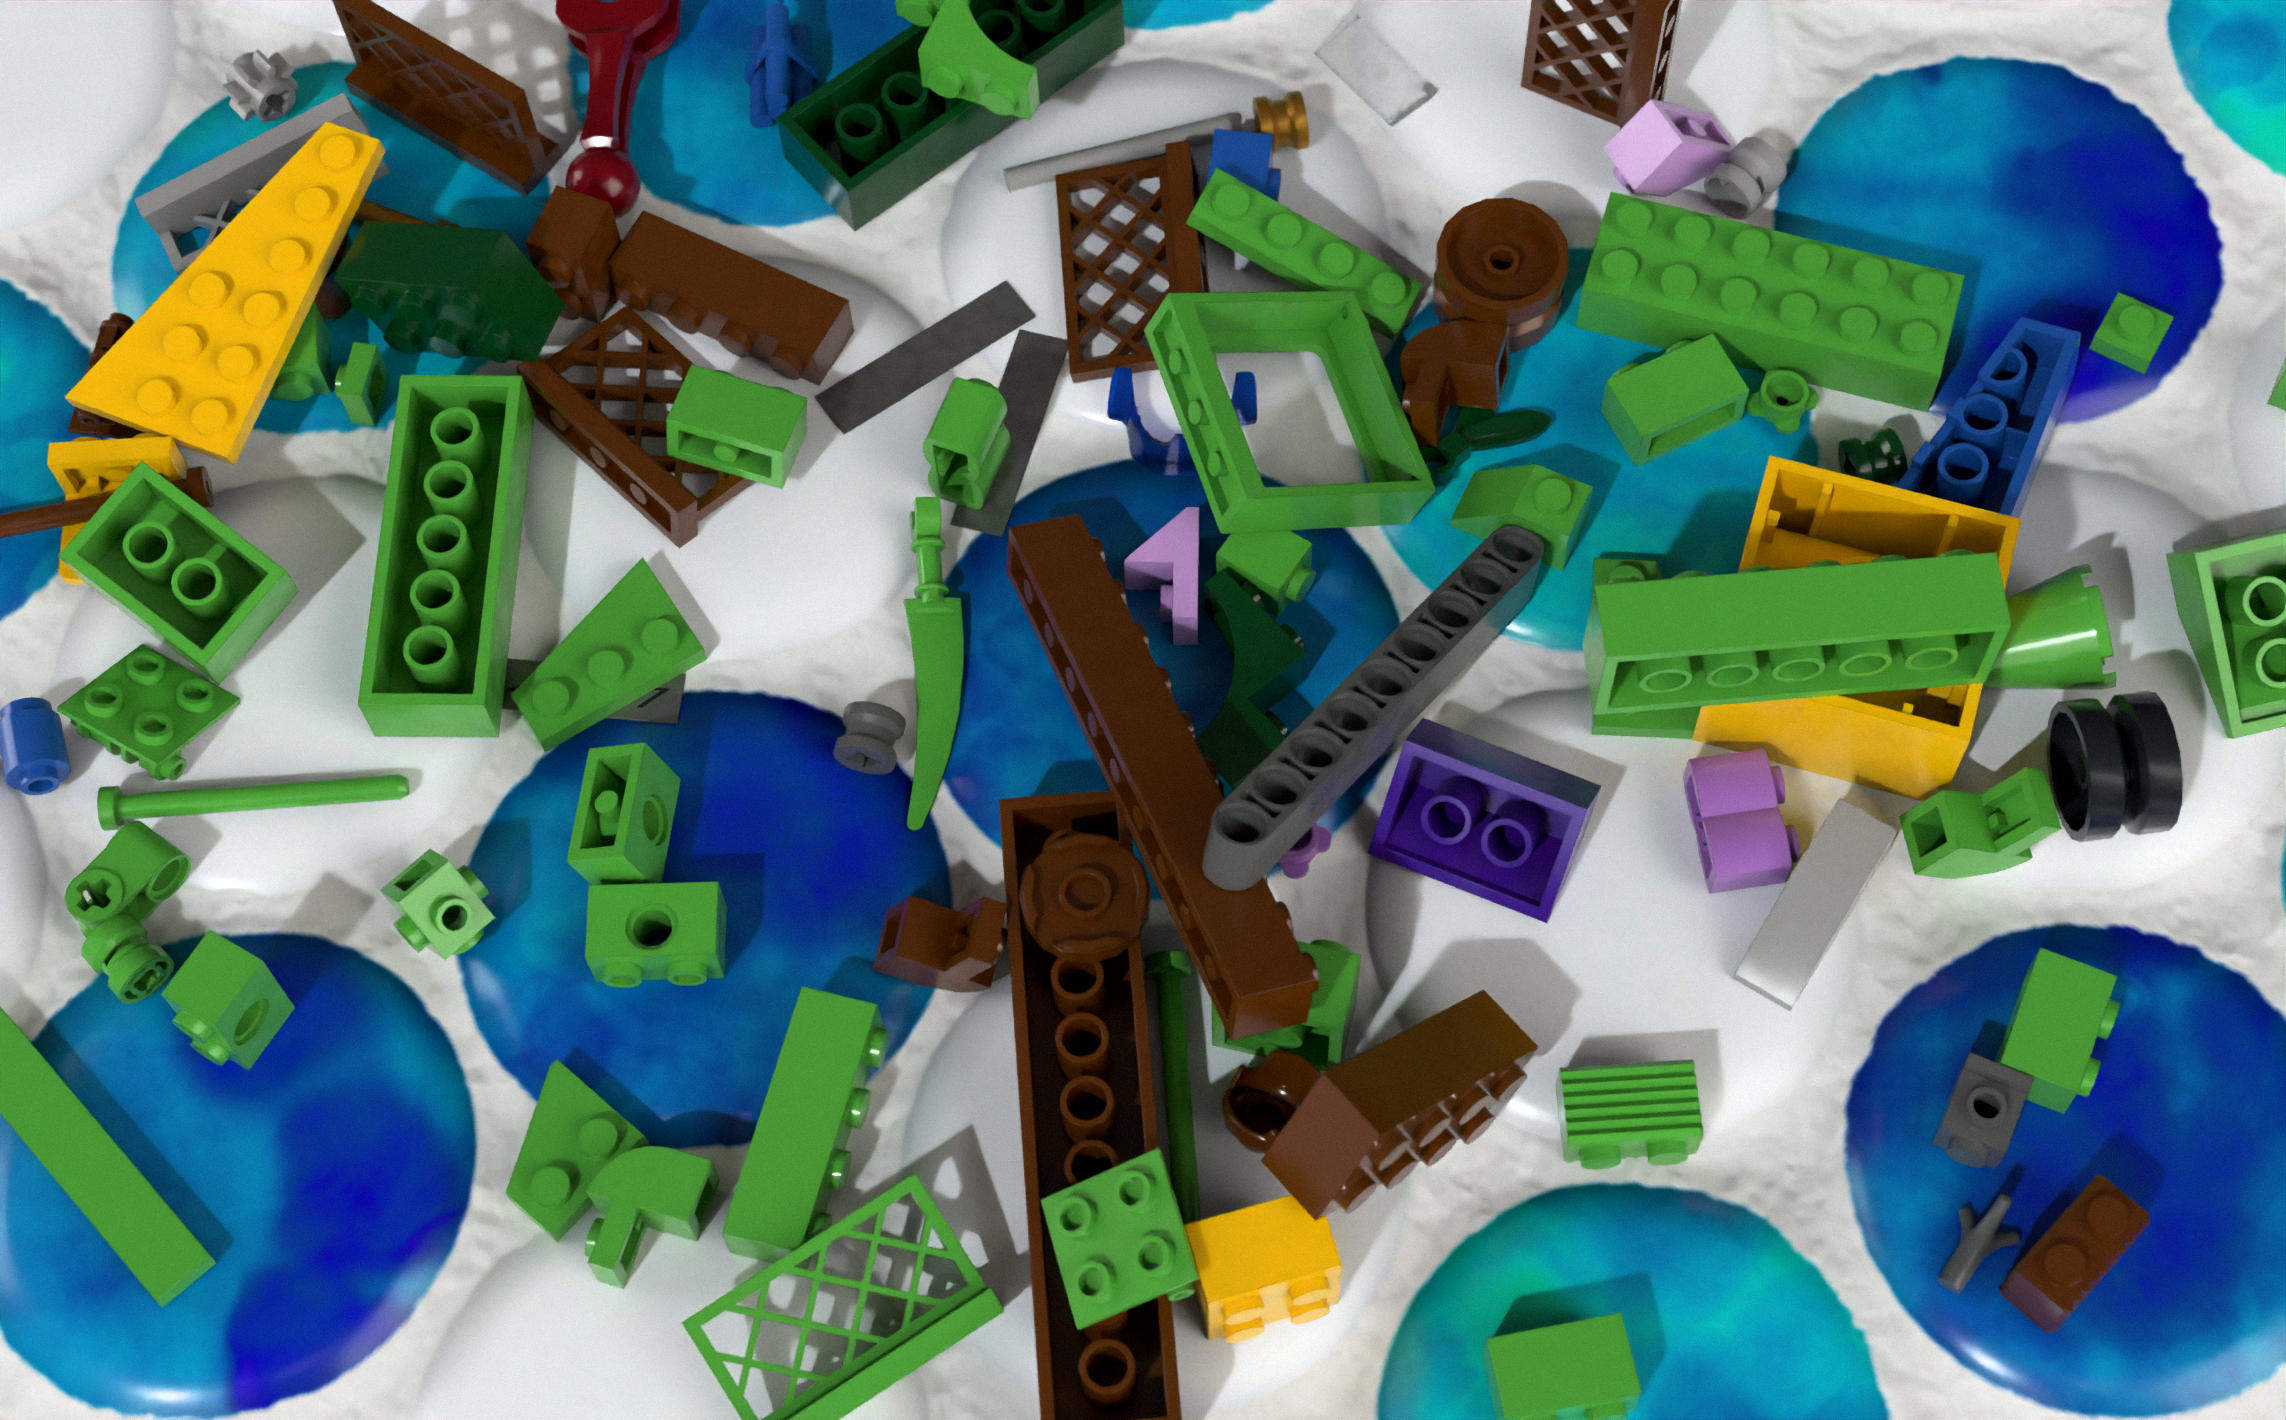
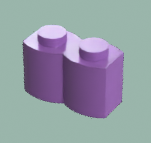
M1764 748L1688 759L1683 775L1684 788L1709 893L1786 883L1792 869V863L1799 861L1800 850L1795 827L1793 824L1784 825L1778 808V804L1785 802V784L1780 767L1778 765L1770 766Z

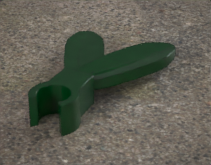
M1462 406L1456 428L1438 442L1437 447L1424 446L1420 452L1425 464L1434 460L1445 464V466L1437 468L1435 486L1444 485L1451 480L1453 472L1470 458L1471 451L1497 449L1537 439L1550 427V417L1542 412L1533 410L1515 411L1493 417L1495 410Z

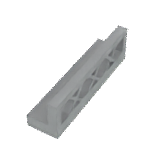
M345 92L134 199L143 219L159 235L178 276L231 222L237 206L252 200L326 121L373 137L364 118ZM383 158L371 183L390 173ZM196 227L210 229L211 231L204 247L184 256L177 237Z

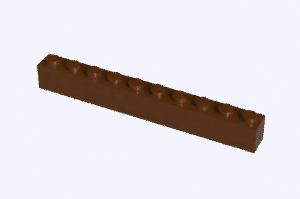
M1080 514L1009 527L1006 560L1008 578L1231 1041L1307 1022L1313 992H1317L1319 988L1318 970L1311 954L1308 952L1302 953L1293 935V924L1289 910L1284 902H1276L1268 886L1267 873L1249 889L1234 891L1225 890L1214 885L1206 878L1202 870V859L1212 815L1216 808L1224 801L1219 790L1217 771L1212 759L1208 756L1203 757L1195 742L1194 727L1189 714L1185 710L1179 711L1172 697L1171 682L1165 667L1162 665L1156 666L1149 652V641L1145 627L1140 621L1134 622L1127 608V598L1122 582L1118 578L1112 579L1106 567L1105 553L1100 539L1097 536H1090Z

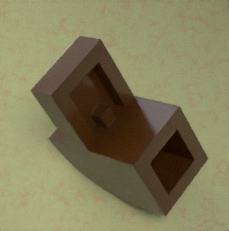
M1465 320L1450 321L1421 331L1405 345L1400 354L1403 387L1402 408L1406 418L1411 419L1412 433L1417 445L1437 447L1450 405L1498 410L1510 372L1508 325Z
M910 895L886 910L872 970L915 985L953 992H979L990 989L996 963L1000 960L1007 943L1008 931L1005 927H1002L1007 904L983 896L963 909L955 911Z

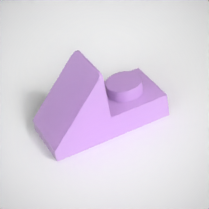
M1186 507L1131 553L1124 562L1126 589L1161 590V622H1173V645L1198 646L1199 507Z

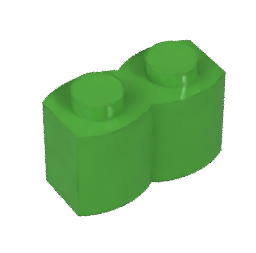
M959 377L953 379L923 443L924 456L932 466L928 473V484L933 493L940 497V499L976 510L982 508L1011 443L1010 434L1003 423L1007 414L1006 402L999 390L985 380L978 378L965 380Z

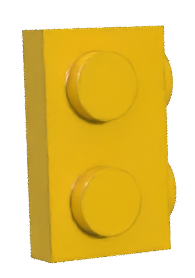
M152 433L138 434L133 438L109 440H101L95 437H79L72 440V442L49 443L47 465L65 492V501L115 492L141 461L168 481L187 478V469L189 468L172 436L162 437ZM87 522L62 527L60 553ZM59 558L58 571L67 584H86Z

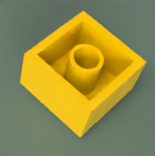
M1292 1195L1184 1225L1199 1275V1279L1192 1283L1209 1340L1224 1336L1228 1343L1245 1341L1263 1333L1265 1324L1289 1317L1293 1324L1311 1322L1327 1315L1330 1312L1329 1306L1338 1304L1342 1263L1327 1216L1315 1221Z

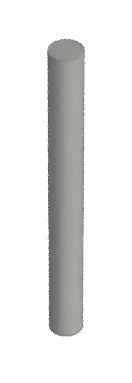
M1225 114L1003 169L1008 191L1011 192L1055 181V175L1127 163L1165 154V144L1188 140L1190 147L1213 142L1215 128L1232 130L1228 115Z

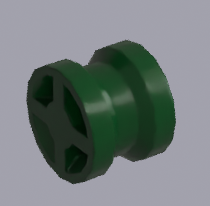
M1891 428L1874 432L1871 439L1861 441L1856 437H1852L1839 443L1838 461L1842 474L1892 486L1895 481L1899 482L1908 471L1904 448L1898 435Z

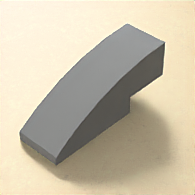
M1839 797L1736 970L1733 979L1791 1011L1852 913L1858 898L1888 852L1897 829Z

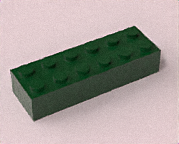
M970 0L969 3L970 11L979 28L998 48L1017 60L1037 68L1040 103L1125 44L1123 2L1121 0ZM911 25L776 117L785 159L854 231L860 229L1019 118L1014 115L1003 116L996 114L983 105L958 97L946 98L938 95L930 88L922 86L918 50L930 26Z

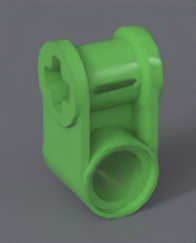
M132 821L117 831L107 847L78 876L72 879L66 889L64 898L66 907L70 914L79 921L81 932L86 938L101 923L115 915L123 913L133 914L142 924L164 900L170 898L185 882L190 872L191 858L141 821ZM85 890L91 897V899L88 902L83 896V892Z

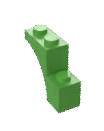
M895 0L897 16L906 18L917 26H930L918 50L922 86L930 88L938 95L946 98L958 97L983 105L999 115H1014L1031 121L1040 103L1037 68L1008 55L983 33L970 11V0Z

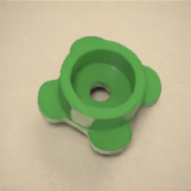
M1773 369L1765 374L1760 390L1757 393L1748 395L1746 410L1754 417L1762 416L1773 423L1779 433L1792 434L1799 429V419L1807 410H1813L1817 406L1818 394L1815 389L1808 386L1805 379L1799 374L1789 370ZM1777 399L1786 400V401H1787V404H1786V405H1780V404L1777 403L1776 400H1777Z

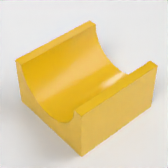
M1769 455L1738 573L1743 569L1761 565L1770 566L1775 570L1805 568L1811 563L1822 560H1834L1845 565L1870 563L1886 555H1902L1907 559L1938 557L1942 553L1951 550L1966 549L1974 554L1997 552L2005 590L2021 519ZM1983 683L1701 706L1692 740L1736 752L1764 748L1769 761L1923 802L1943 789L1948 790L1970 742Z

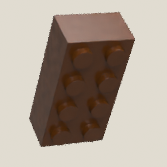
M1483 989L1324 1072L1260 1161L1315 1221L1340 1207L1346 1213H1350L1362 1205L1380 1184H1383L1387 1190L1392 1189L1414 1170L1417 1163L1422 1161L1427 1167H1430L1443 1158L1452 1149L1457 1140L1461 1139L1468 1145L1479 1138L1495 1120V1116L1490 1112L1495 1103H1501L1509 1098L1527 1079L1528 1075L1522 1068L1538 1049V1046Z

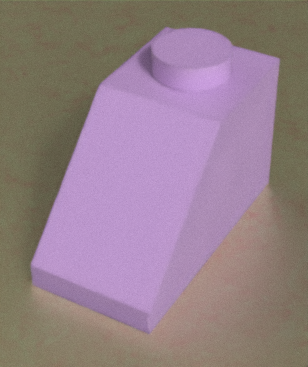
M1650 99L1603 149L1616 165L1613 169L1615 177L1626 189L1635 194L1642 192L1666 197L1707 177L1720 163H1728L1730 152L1735 147V144L1711 113Z

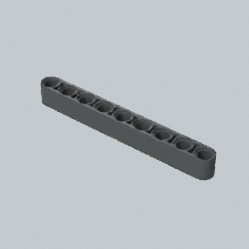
M1511 525L1500 527L1493 531L1216 808L1212 815L1202 859V870L1207 879L1225 890L1239 891L1249 889L1281 859L1528 603L1544 555V544L1539 536L1526 528Z

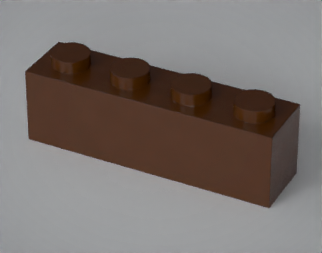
M644 210L607 262L615 294L623 304L639 312L647 309L667 318L673 326L685 333L696 334L699 332L715 339L734 355L740 357L751 355L769 363L776 372L788 379L798 380L802 378L820 386L854 333L848 299Z

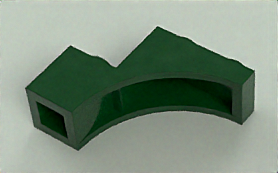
M1222 569L1205 582V612L1223 635L1230 652L1234 671L1228 694L1221 709L1208 727L1195 739V742L1202 756H1208L1212 759L1218 775L1219 790L1225 800L1290 735L1284 723L1273 712L1267 710L1305 681L1306 647L1295 630L1287 624L1279 626L1265 612V605L1252 586L1246 582L1238 584Z

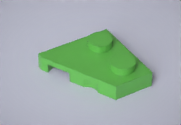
M556 1059L549 1067L506 1194L513 1204L553 1240L558 1242L593 1206L587 1190L597 1173L620 1154L632 1149L650 1146V1144L641 1132Z

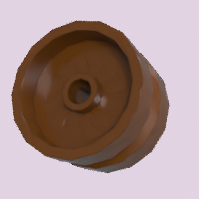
M1514 198L1483 199L1460 209L1445 223L1437 242L1436 270L1434 272L1432 289L1434 312L1440 323L1465 320L1508 325L1510 353L1537 344L1554 328L1562 308L1564 283L1569 265L1566 237L1555 219L1536 205Z

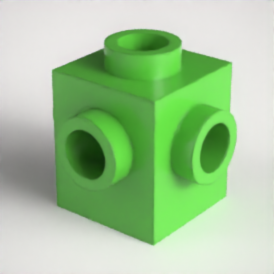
M428 849L380 890L401 917L393 925L407 943L418 953L427 947L444 960L452 954L459 955L472 948L483 936V928L495 918L481 901L489 892L478 877L466 865H462L457 870L448 859L432 849Z

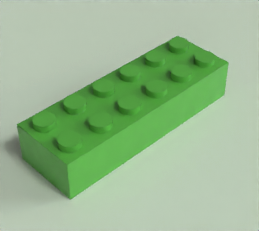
M1610 192L1583 284L1576 327L1663 349H1668L1683 340L1694 342L1713 333L1734 366L1761 373H1767L1773 369L1789 370L1802 376L1807 384L1928 413L1941 377L1965 275Z
M520 375L400 376L358 706L375 737L499 738L535 417L534 408L523 378Z
M1957 549L1931 558L1907 559L1902 555H1886L1870 563L1842 565L1834 560H1822L1811 563L1805 568L1775 570L1770 566L1761 565L1743 569L1735 574L1709 576L1702 571H1688L1680 573L1672 579L1642 581L1640 578L1632 576L1615 578L1606 584L1594 586L1582 646L1593 715L1985 683L2012 623L1997 552L1974 554L1970 550Z

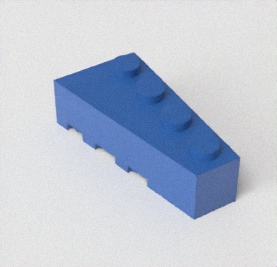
M2020 317L1978 372L1977 381L1963 398L1959 397L1948 411L1944 424L1930 442L1925 441L1912 458L1911 467L1899 482L1895 481L1892 486L2020 518L2075 374L2081 332Z

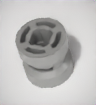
M1745 137L1730 152L1729 162L1720 163L1705 178L1704 187L1706 194L1711 202L1727 216L1737 220L1746 219L1761 205L1762 194L1771 193L1786 178V165L1780 154L1771 145L1755 137Z

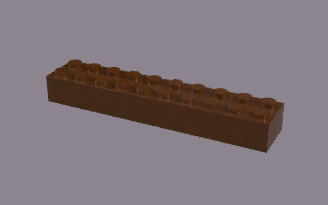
M1111 790L999 799L1040 1419L1182 1420L1172 1301L1168 1300L1167 1293L1086 1328L1077 1329L1041 1200L1159 1148L1141 935L1135 943L1116 957L1094 963L1065 961L1042 949L1027 931L1019 901L1022 876L1030 862L1033 864L1034 860L1043 853L1042 849L1054 840L1077 833L1107 835L1120 842L1121 847L1129 850L1134 856L1132 833Z

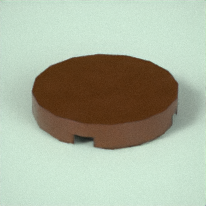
M1077 833L1054 840L1042 849L1043 853L1034 860L1033 864L1030 862L1022 876L1019 901L1027 931L1042 949L1065 961L1094 963L1116 957L1137 941L1149 921L1152 898L1151 885L1144 864L1135 854L1133 856L1129 850L1121 847L1120 842L1107 835Z

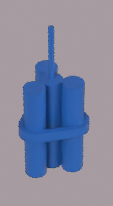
M777 0L776 4L769 5L766 8V26H755L751 29L750 60L745 65L744 79L750 86V123L757 128L771 126L773 119L777 120L776 117L812 93V84L818 80V65L812 60V28L804 23L792 26L789 20V9L783 5V0Z

